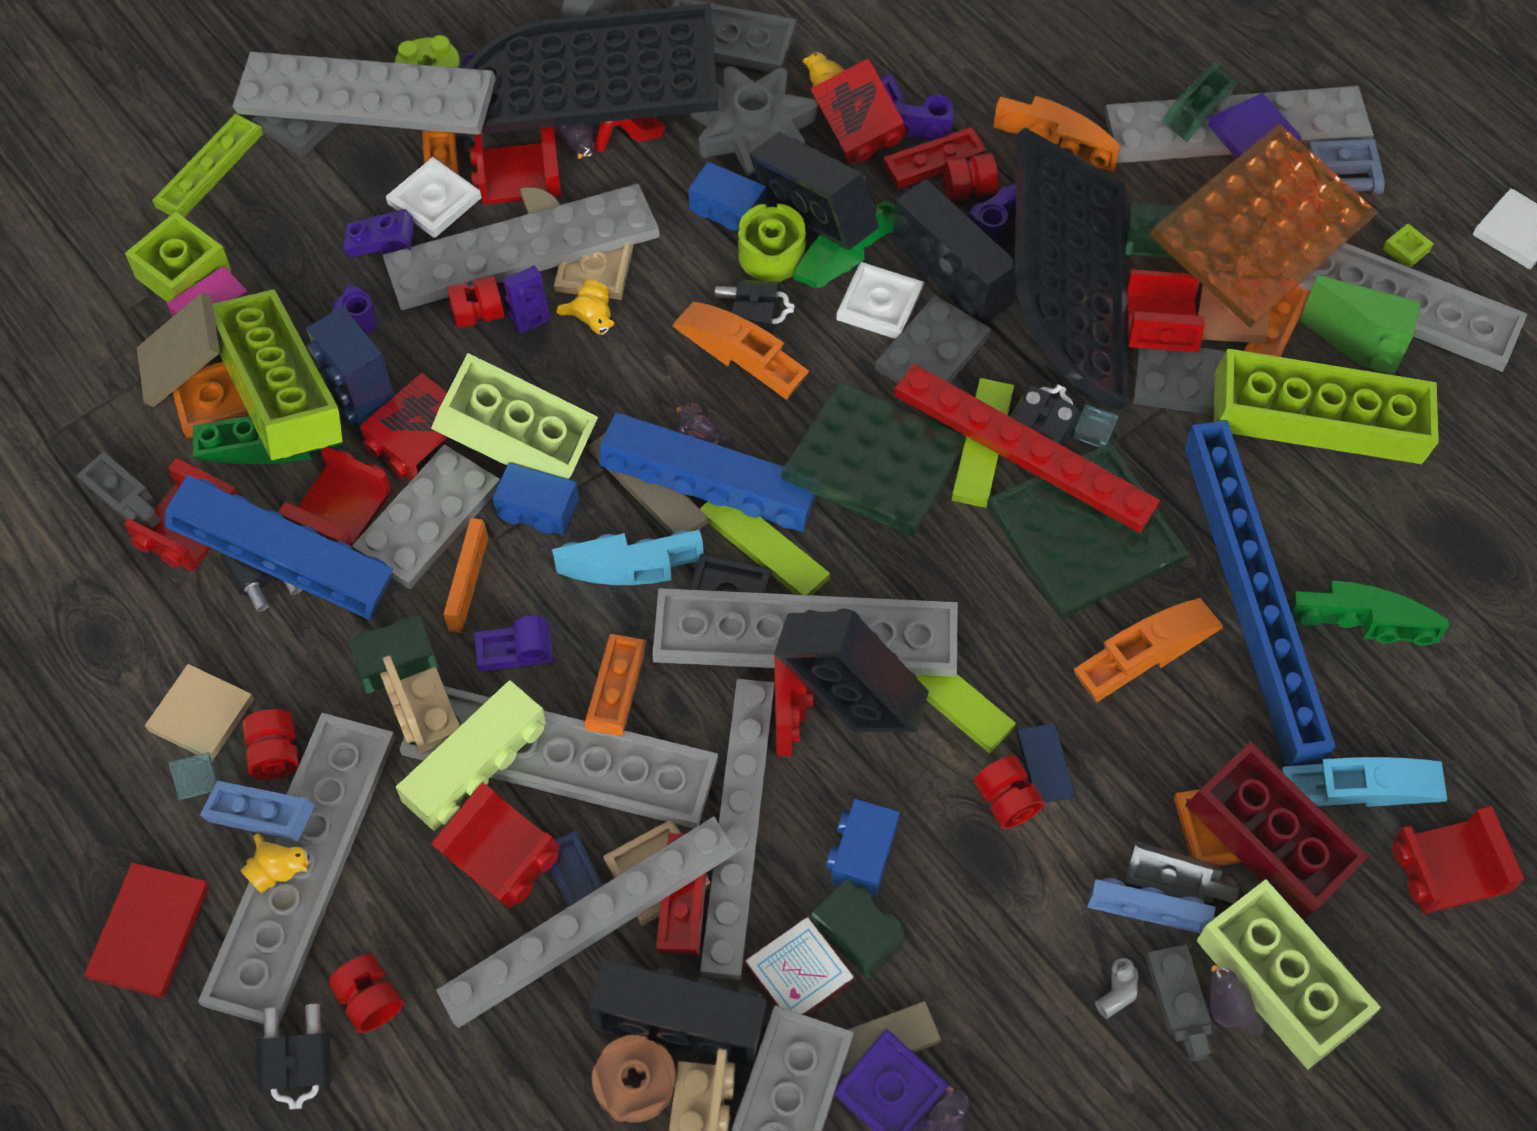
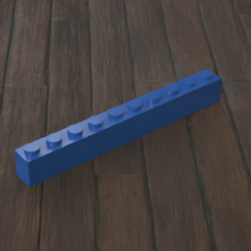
M1228 421L1192 425L1185 445V451L1285 766L1322 764L1323 759H1328L1335 748V743Z

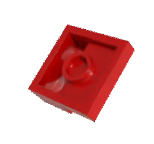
M774 655L777 756H792V742H800L799 726L800 721L806 720V707L814 706L813 692Z

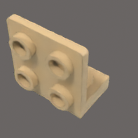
M391 656L384 657L383 661L387 671L380 673L407 744L415 741L420 754L439 747L460 726L436 667L400 680Z
M718 1049L716 1065L678 1061L669 1131H729L730 1106L724 1105L725 1099H733L735 1063L728 1062L727 1049Z

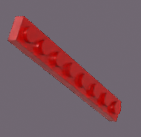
M916 364L911 366L895 387L894 396L1138 533L1142 532L1159 506L1160 500Z

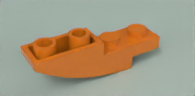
M1000 96L996 106L994 128L1017 134L1026 127L1092 166L1114 172L1120 145L1097 124L1070 108L1038 96L1034 97L1032 105Z
M693 301L673 324L675 329L723 364L729 366L734 361L786 400L803 382L809 370L781 351L784 342L754 323L721 308Z
M1201 598L1190 600L1149 616L1104 642L1105 649L1074 668V672L1097 703L1156 664L1160 668L1164 667L1221 630L1223 625Z

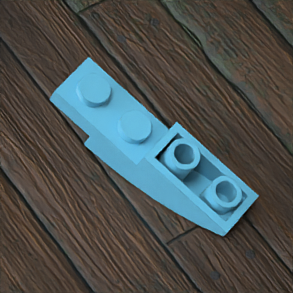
M700 530L691 532L678 531L668 537L655 540L650 538L642 539L632 545H627L624 533L618 535L605 534L596 540L582 543L569 542L559 548L552 549L558 574L598 584L641 585L672 580L671 567L698 561L700 554H703V541Z
M1363 757L1323 759L1322 764L1282 767V772L1317 806L1365 803L1366 807L1447 801L1443 767L1440 761Z

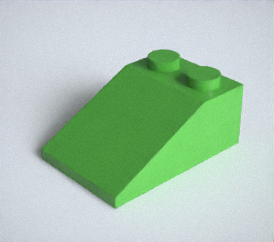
M1316 275L1299 321L1360 366L1394 375L1413 338L1421 302Z

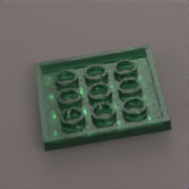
M839 382L783 468L781 479L914 537L962 453L967 438L964 435Z
M1112 443L1082 456L1145 491ZM1038 476L987 500L989 511L1061 620L1186 561L1189 554L1158 509L1142 532L1138 533Z

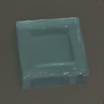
M1085 404L1072 438L1106 449L1119 415Z
M210 752L169 762L179 800L212 792L217 778Z

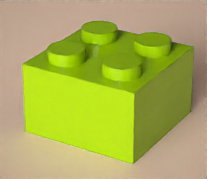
M176 211L125 252L135 278L166 302H169L223 266L229 272L232 271L223 246Z

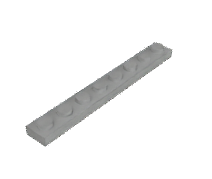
M737 679L719 825L737 853L713 868L700 970L702 977L741 981L775 682Z
M713 816L438 988L436 991L453 1024L460 1028L737 853L716 818Z

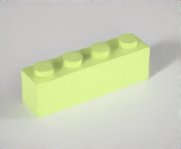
M509 680L396 786L401 801L433 831L441 824H448L460 810V806L470 798L482 782L487 785L488 779L499 769L504 770L511 765L516 758L517 752L526 743H533L540 737L546 725L543 708Z

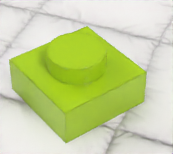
M1406 224L1386 240L1383 250L1399 263L1410 268L1431 251L1434 243L1410 224Z

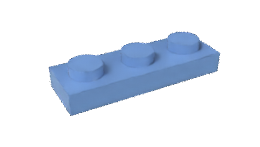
M217 781L200 816L211 823L298 842L315 806L305 798Z
M1105 878L1102 881L1095 879L1089 893L1087 908L1200 934L1204 927L1214 919L1215 906L1206 905L1199 898L1190 896L1182 897L1181 899L1165 895L1162 890L1145 887L1140 890L1127 887L1124 882L1112 878Z

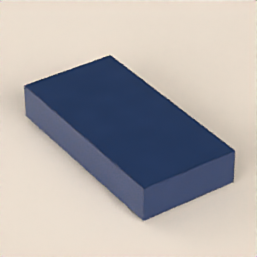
M1055 723L1018 729L1016 736L1029 783L1035 785L1045 803L1073 798L1074 789Z
M577 831L556 839L562 848L558 852L555 864L550 868L567 907H570L603 886Z

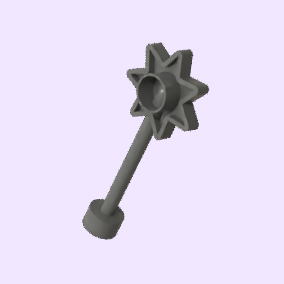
M564 0L561 18L615 13L616 0ZM730 66L724 69V87L717 83L719 110L691 113L692 118L707 126L698 139L700 156L708 158L735 152L744 173L747 176H754L756 172L749 153L778 132L792 139L796 138L805 145V141L798 130L817 120L818 103L815 99L787 95V70L784 68H778L754 82L739 70Z

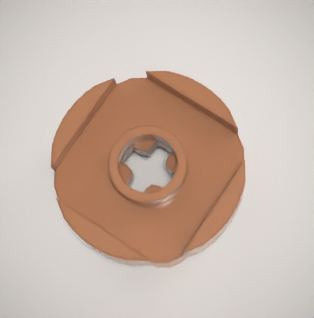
M628 1035L612 1041L601 1052L602 1055L597 1060L596 1067L594 1066L592 1072V1085L600 1106L613 1119L620 1122L646 1121L657 1116L672 1102L676 1083L675 1066L669 1052L662 1045L647 1040V1037ZM633 1068L636 1069L638 1074L645 1073L646 1079L641 1081V1087L633 1089L631 1085L625 1086L622 1080L628 1078V1070Z

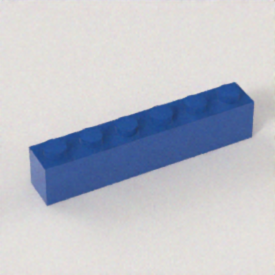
M617 412L600 445L599 466L608 468L612 472L624 473L639 478L646 483L657 484L675 490L682 495H691L709 501L716 506H728L742 510L749 517L756 518L760 516L762 519L776 523L783 528L794 529L803 532L816 500L820 478Z
M187 475L166 508V528L371 620L389 587L393 568L387 566L381 559L364 556L354 551L344 542H334L319 535L311 527L296 525L286 520L276 511H266L251 504L248 499L241 495H231L217 489L208 480L195 479Z

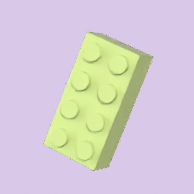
M467 353L438 410L431 429L505 465L511 463L569 479L598 417Z
M1264 880L1209 922L1197 939L1199 945L1220 969L1229 970L1225 975L1308 1070L1366 1024L1381 1008L1267 880Z

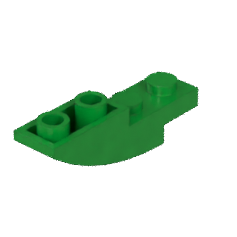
M883 201L875 206V216L879 228L849 251L820 235L810 246L793 272L794 279L808 284L810 287L819 288L865 260L864 248L871 246L876 240L893 232L895 204Z
M250 416L193 425V456L197 460L229 464L288 463L311 460L312 451L323 449H314L292 455L291 457L271 461ZM342 442L337 443V444H333V445H329V446H327V447H329V448L341 447V446H342Z
M1332 580L1326 593L1295 591L1289 603L1294 622H1300L1306 626H1315L1320 623L1337 624L1343 628L1362 626L1363 639H1372L1380 643L1408 641L1422 646L1438 643L1449 627L1448 619L1410 598L1374 586Z

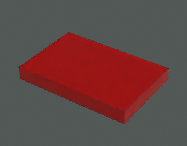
M132 863L84 975L90 980L164 999L209 889V884L203 880Z

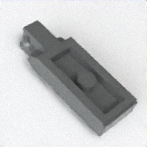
M104 451L76 475L85 486L123 519L129 518L134 520L138 517L151 530L162 520L156 514L154 508L150 506L155 499L147 488Z
M1139 841L1135 842L1124 880L1126 883L1139 887H1151L1162 890L1166 895L1180 899L1186 896L1196 897L1207 903H1213L1214 898L1236 903L1240 890V880L1223 875V869L1214 866L1212 863Z
M1187 944L1148 952L1146 961L1168 1034L1173 1035L1175 1042H1184L1190 1062L1207 1059L1206 1057L1210 1054V1049L1206 1036L1212 1033L1211 1020Z

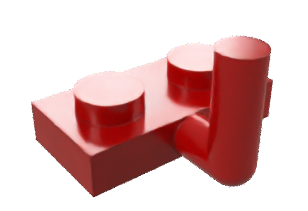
M655 117L601 122L593 148L596 151L605 152L615 126H621L629 133L631 138L639 142L661 138L666 126Z

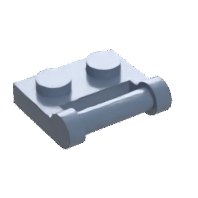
M1375 139L1310 141L1307 151L1310 153L1317 196H1327L1329 192L1344 190L1346 192L1369 191L1370 194L1383 193L1385 181ZM1368 174L1369 178L1328 179V175Z

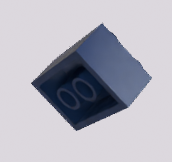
M341 307L306 328L311 343L307 344V348L317 362L315 365L334 401H337L341 406L339 410L349 426L355 424L361 431L360 425L392 399L394 393L382 353L347 310Z

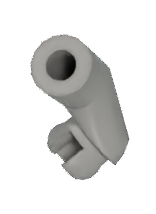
M1120 958L1113 963L1111 991L1095 1001L1098 1011L1105 1019H1108L1132 1003L1137 997L1138 971L1131 960Z

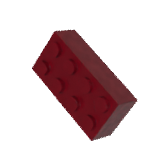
M1251 741L1185 805L1261 882L1267 880L1302 920L1316 911L1369 857Z

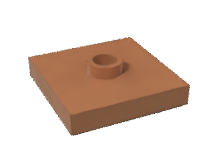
M1204 279L1198 316H1204L1205 321L1202 340L1266 343L1273 295V281Z

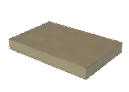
M200 293L137 347L144 404L152 407L158 405L220 353L211 296Z

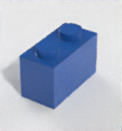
M710 162L706 163L688 189L690 211L702 218H709L723 224L730 230H739L740 220L748 210L757 205L766 204V186Z
M508 463L493 496V502L497 517H500L507 523L529 525L545 534L557 533L565 535L579 502L576 481Z
M854 799L851 811L843 810L837 833L843 834L839 847L832 845L826 868L832 870L831 884L877 897L898 827L899 811Z

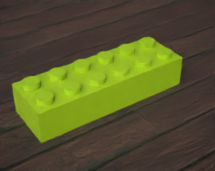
M275 289L213 303L219 354L271 461L343 442L338 406Z
M1227 348L1215 370L1214 422L1227 420L1231 433L1236 435L1423 464L1439 443L1437 382Z

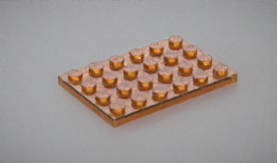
M1278 124L1154 227L1150 236L1249 328H1252L1372 221L1378 211L1282 125Z

